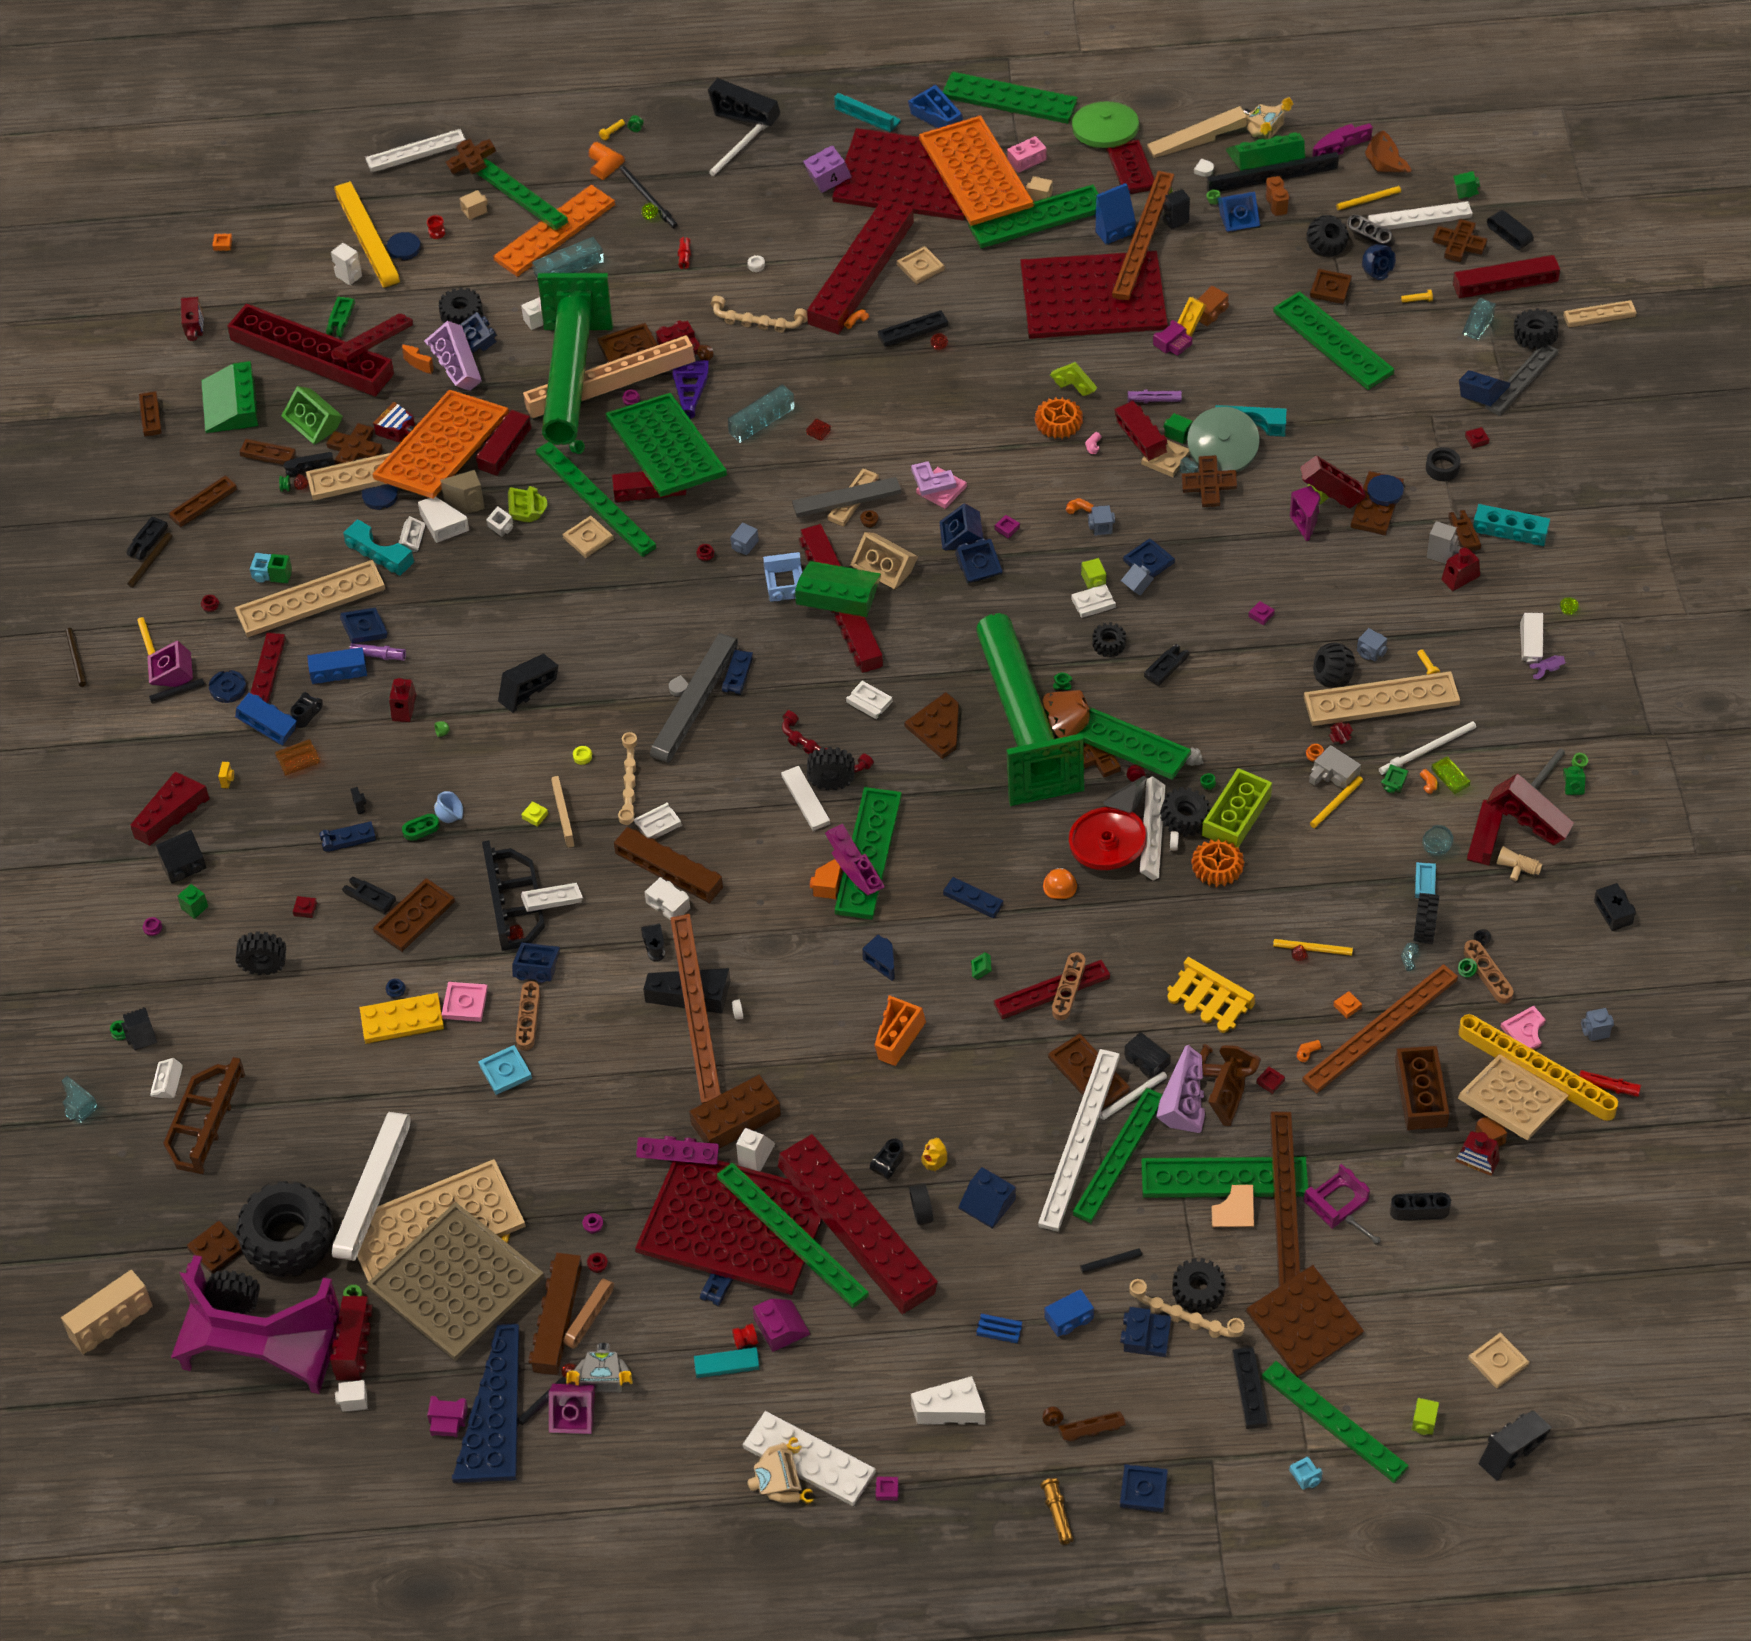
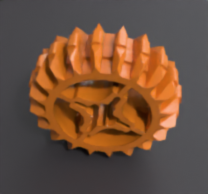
M1055 397L1054 400L1048 399L1047 402L1043 401L1038 406L1035 413V423L1038 431H1041L1042 435L1047 434L1048 438L1051 436L1054 439L1057 437L1063 439L1065 436L1069 438L1070 435H1075L1076 431L1080 430L1083 423V413L1080 406H1077L1076 402H1071L1070 398L1064 400L1063 397L1061 399Z
M1219 838L1216 842L1210 839L1209 843L1204 841L1202 846L1198 845L1193 853L1191 862L1196 878H1201L1202 883L1207 881L1209 886L1215 884L1216 887L1219 884L1225 887L1227 882L1232 884L1234 880H1238L1244 867L1243 854L1240 853L1239 847H1235L1234 842L1228 844L1227 839L1221 842Z

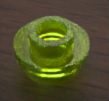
M647 203L642 207V216L645 219H652L658 213L657 206L652 203Z
M1566 597L1561 600L1560 608L1564 614L1572 615L1578 610L1579 603L1576 599Z

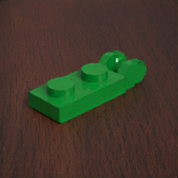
M337 297L328 319L327 335L332 336L334 326H338L336 331L337 337H342L344 327H346L355 305V299Z

